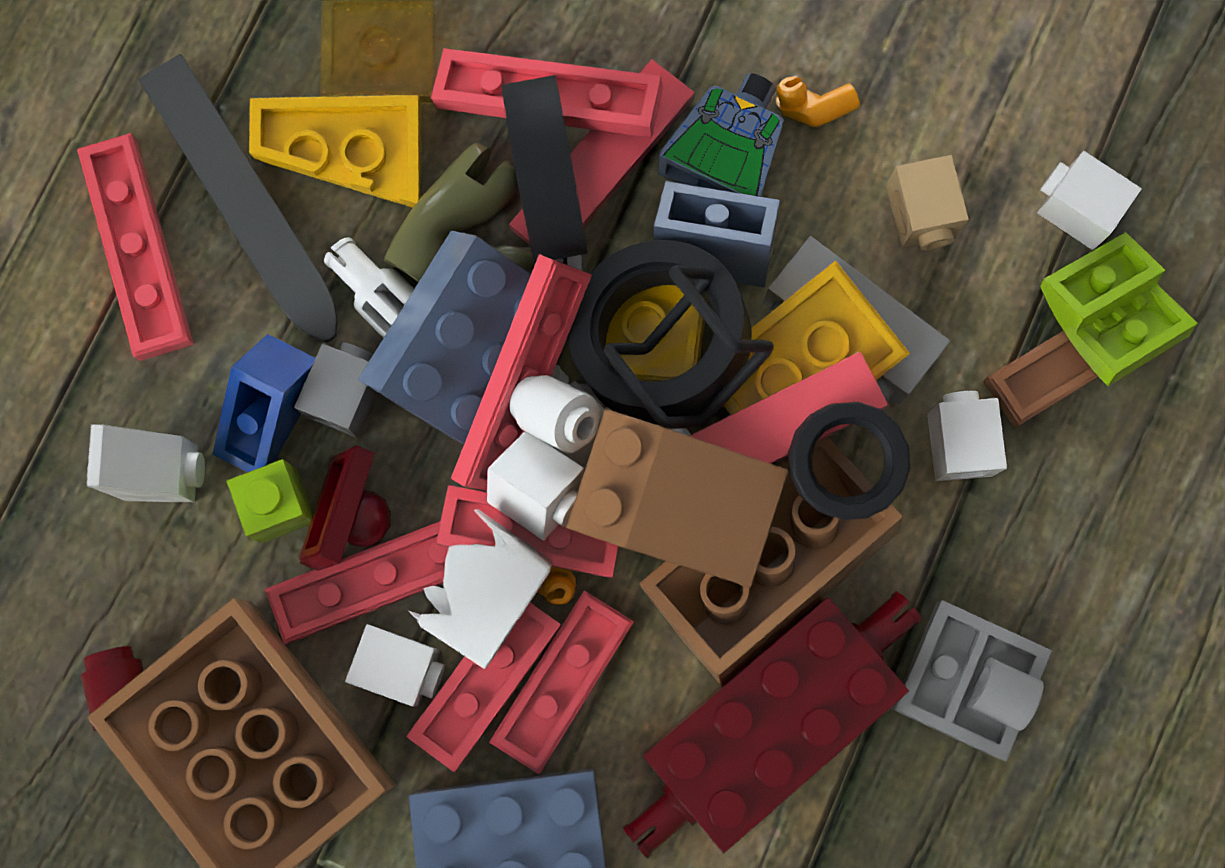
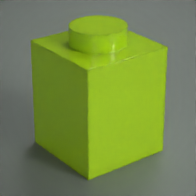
M285 460L276 461L227 480L246 537L264 543L310 525L314 513L298 469Z

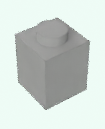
M345 342L342 343L339 350L322 343L294 408L309 420L359 438L378 392L358 380L373 354Z

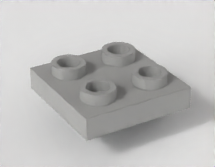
M943 600L937 601L902 682L909 692L894 704L891 709L999 760L1007 761L1019 730L1021 731L1026 728L1039 706L1044 689V683L1040 679L1052 650Z

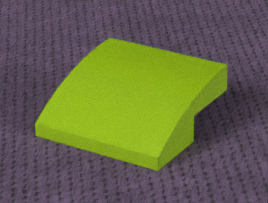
M1126 232L1044 278L1040 285L1046 301L1061 328L1082 358L1107 386H1110L1188 338L1198 324L1158 285L1166 270Z

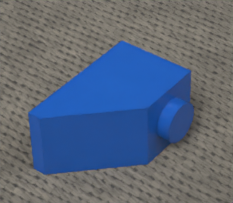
M267 334L232 365L212 455L246 472L274 463L301 415L294 407L315 361V357Z

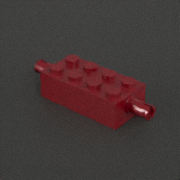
M895 591L884 604L857 625L856 623H851L829 597L820 600L728 681L719 686L642 753V756L665 783L661 787L665 793L632 822L622 827L633 843L649 828L655 827L637 843V848L647 859L650 858L656 849L687 822H690L692 826L698 823L724 854L904 697L909 690L883 661L885 659L883 652L915 624L922 621L915 607L911 610L907 609L892 621V618L910 603L901 593Z

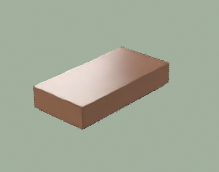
M1062 331L988 376L983 382L992 396L998 398L1000 408L1015 429L1099 376L1091 369L1065 332Z

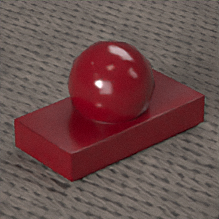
M356 445L331 458L299 557L300 564L316 570L340 564L347 543L360 547L375 545L390 528L391 511L386 500L374 491L364 490L375 455L374 452Z

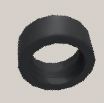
M861 402L829 404L809 414L794 432L788 451L789 475L799 495L817 511L842 520L867 519L887 509L903 491L910 471L909 444L899 425L881 409ZM855 424L867 428L878 438L884 450L885 466L881 478L871 490L859 496L841 497L830 493L819 484L813 472L812 453L816 442L825 431L837 425Z

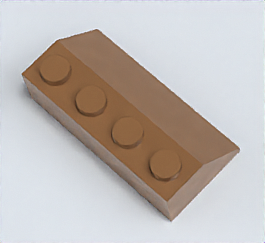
M828 437L816 442L812 453V468L819 484L827 491L841 497L859 496L872 489L874 485ZM788 458L778 467L789 470ZM788 473L752 587L668 561L661 564L641 581L639 585L682 641L722 686L895 537L899 532L903 516L892 504L887 509L867 519L842 520L821 513L799 495Z

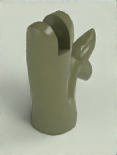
M475 142L465 149L411 209L387 250L384 263L388 268L396 269L414 288L450 231L462 233L490 220L509 203L518 189L515 166L508 160L499 165L484 186L476 182L485 169L491 155V150L479 142ZM505 245L493 247L525 271L530 272L533 270L535 262L532 250Z

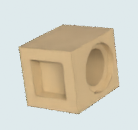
M952 155L895 167L886 184L902 248L920 244L921 250L927 251L942 248L955 241L954 237L958 235L969 218Z

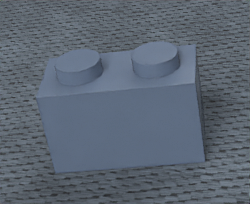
M665 181L654 223L653 240H673L697 246L716 257L731 273L736 283L765 288L774 245L780 200Z

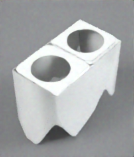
M475 509L474 511L493 530L495 546L479 544L450 546L445 560L444 588L437 586L423 588L426 597L440 614L420 615L415 612H409L418 619V623L422 628L486 669L549 574L553 563H551V559L479 509Z

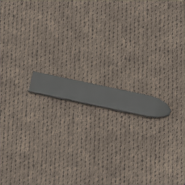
M179 54L138 79L278 305L289 319L306 334L324 342L332 341L337 336L338 318L334 300L324 279L183 56Z

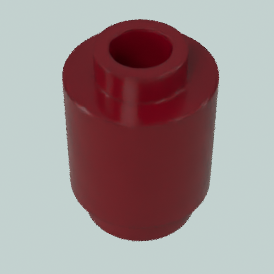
M131 646L103 650L83 659L86 671L80 676L89 715L144 671L141 659L134 658Z

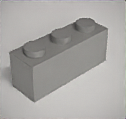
M810 236L768 288L763 304L770 308L767 313H771L836 260L910 352L906 358L876 380L886 401L888 402L890 399L898 406L911 393L949 344L950 340Z

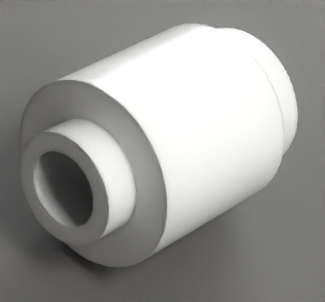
M551 376L526 377L515 387L511 395L510 412L516 419L518 426L522 430L564 452L571 453L581 449L594 438L598 431L599 406L597 401L592 396Z

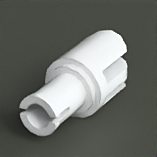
M350 237L343 238L331 247L339 257L336 258L331 252H327L324 263L333 269L355 292L354 308L384 338L415 288L396 269H379L361 251L353 239Z

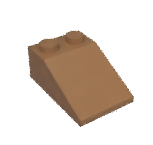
M605 409L566 528L639 553L752 587L789 470Z

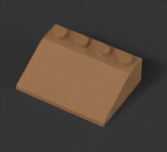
M237 598L230 600L87 717L201 868H297L397 786L287 645L283 643V640L252 601Z

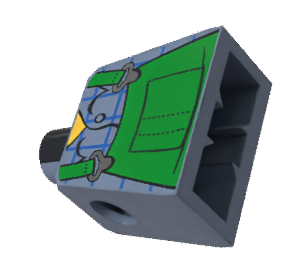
M748 73L737 94H733L719 86L710 87L663 147L659 155L658 175L674 183L761 197L784 121L780 115L767 110L776 91L774 84L761 75Z

